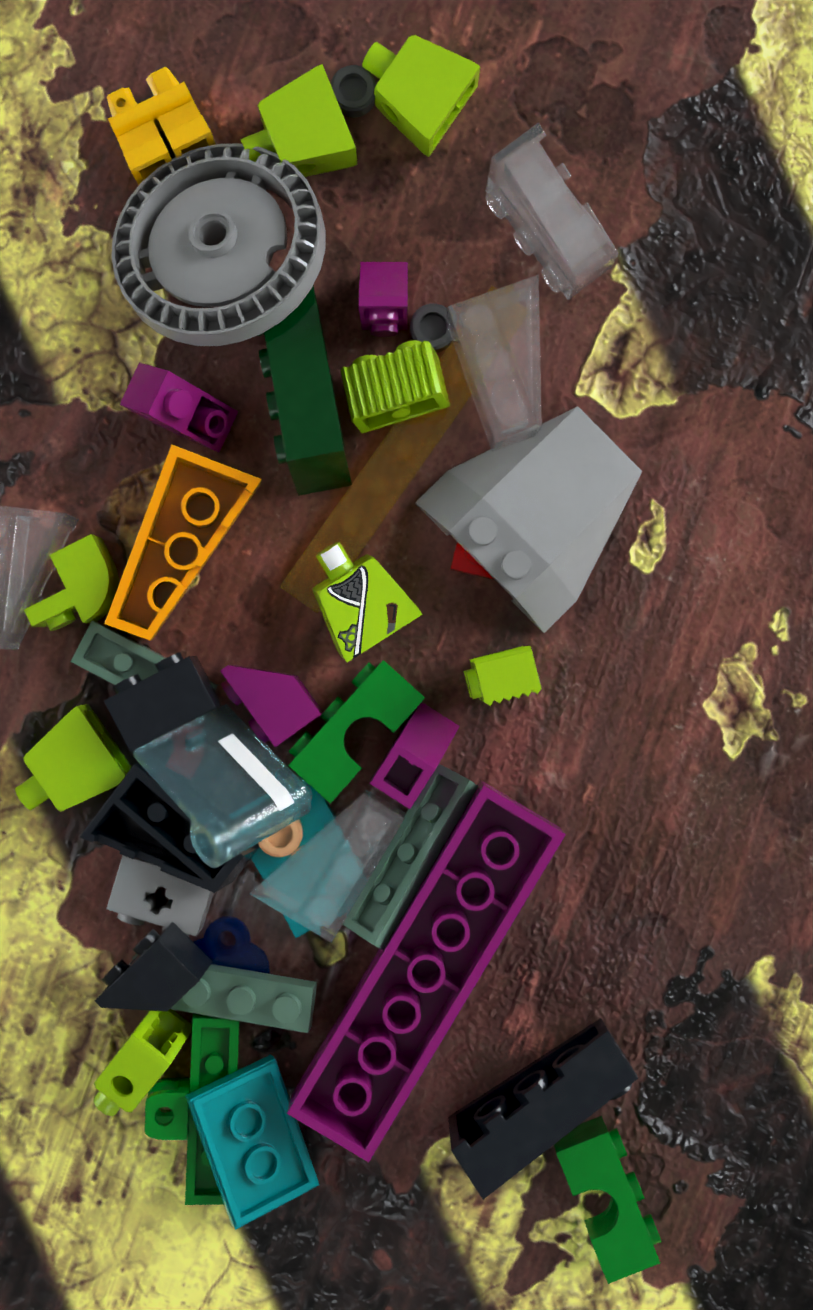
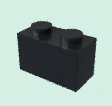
M178 652L155 664L158 673L144 680H141L139 674H136L113 686L116 695L104 700L130 752L222 706L197 656H188L184 659L181 652Z

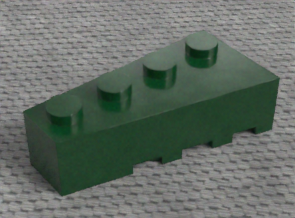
M313 285L300 305L282 322L257 335H265L267 348L258 350L264 378L272 377L274 391L266 393L271 421H280L282 433L281 435L273 436L278 463L288 464L298 496L352 486L344 451L345 445L335 404V392L327 361L328 356L319 308Z

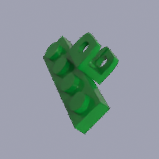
M193 1013L190 1078L159 1079L150 1089L145 1106V1134L157 1140H187L188 1137L185 1205H224L185 1095L237 1071L239 1021ZM162 1107H167V1108H170V1109H169V1110H164V1109H161V1108H162Z

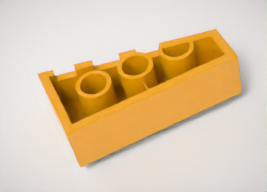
M171 444L104 624L149 641L153 640L259 488L262 479Z

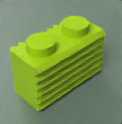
M413 340L404 342L396 348L394 353L388 352L385 356L364 355L356 358L350 367H342L340 370L351 421L362 434L450 407L440 360L429 341Z
M521 646L469 659L471 669L463 671L470 698H479V700L489 706L492 705L493 701L501 703L503 699L510 701L512 696L518 699L521 695L529 697L531 692L538 694L541 690L531 646Z

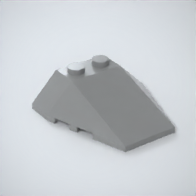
M577 406L448 470L415 504L447 536L450 534L513 598L512 602L545 633L578 600L642 470Z

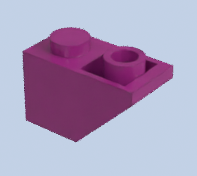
M360 262L359 312L362 330H370L371 335L378 337L398 335V330H407L408 262Z
M140 362L120 403L121 406L152 423L218 453L238 413L237 410L172 372Z
M227 665L220 670L226 678L221 683L222 688L236 706L243 702L253 716L248 723L256 736L264 744L270 740L274 747L278 746L323 713V710L297 675L237 665Z
M421 702L375 771L370 784L411 809L436 770L460 726Z

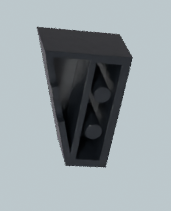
M156 758L134 764L81 834L80 838L92 843L100 842L119 850L121 855L131 859L139 858L161 868L160 871L213 893L232 883L260 848L259 845L175 774L165 770L166 767Z

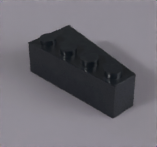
M600 1018L450 1115L448 1122L451 1151L484 1200L610 1100H615L626 1094L632 1087V1083L638 1079V1076L611 1032Z

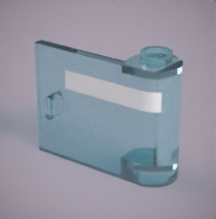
M227 704L134 750L133 757L191 820L190 838L193 847L202 861L211 868L221 866L307 815L311 810L312 792L307 782L301 777H297Z

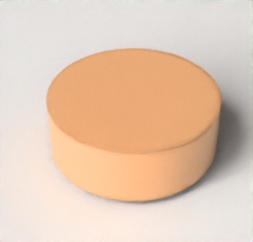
M275 809L268 812L257 824L255 832L257 844L263 852L273 857H285L292 854L298 848L303 838V826L300 819L293 812L285 809L281 811Z

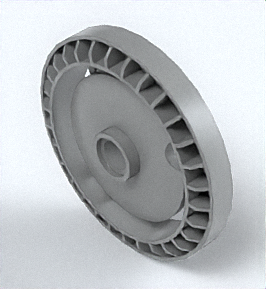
M240 143L215 144L196 148L158 167L140 183L127 200L118 218L112 240L111 258L114 275L128 303L141 320L157 333L176 342L194 346H222L242 342L260 335L282 322L300 305L312 289L321 270L326 247V229L322 212L307 179L286 159L280 163L276 153L256 146L252 149L258 151L261 155L254 162L249 160L250 149L244 150L243 145ZM266 189L273 191L284 199L293 209L295 216L291 248L277 272L269 264L274 252L286 249L287 227L279 205ZM151 267L153 271L146 273L145 269ZM164 288L169 294L182 302L194 306L214 308H189L176 305L161 298L153 291Z

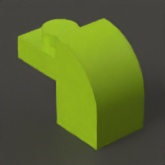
M90 534L49 555L66 589L24 609L32 627L45 628L48 626L50 631H54L74 622L76 618L73 613L78 612L82 623H91L92 620L99 621L109 612L119 585L118 572L103 539Z

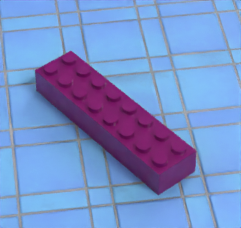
M482 780L478 783L477 786L479 787L384 950L379 948L291 1094L287 1110L288 1115L368 1163L566 835L557 825Z

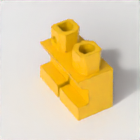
M163 67L149 75L146 81L154 96L139 104L136 103L129 87L120 88L107 95L112 117L108 118V121L138 185L158 167L172 161L159 134L160 131L164 132L176 158L196 148L216 144L211 130L194 103L185 82L179 84L167 67Z

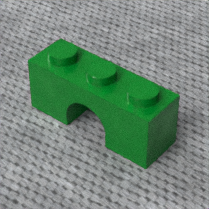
M384 660L377 667L369 662L351 681L357 687V690L348 700L344 702L338 696L322 713L320 718L326 724L314 737L306 731L288 751L295 757L288 766L330 804L362 769L345 750L344 735L347 728L358 719L372 718L382 723L388 730L394 733L425 699L420 692Z
M602 1116L579 1124L556 1142L554 1148L573 1196L589 1190H601L611 1195L608 1207L601 1214L584 1220L607 1283L610 1284L660 1264L654 1245L662 1241L651 1214L642 1217L636 1203L645 1198L634 1171L625 1174L619 1159L628 1155L617 1128L608 1131Z

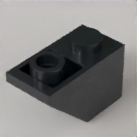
M172 922L160 934L154 929L148 932L132 949L138 956L129 964L121 959L101 979L107 987L97 997L95 1002L101 1008L168 1011L200 981L213 961Z

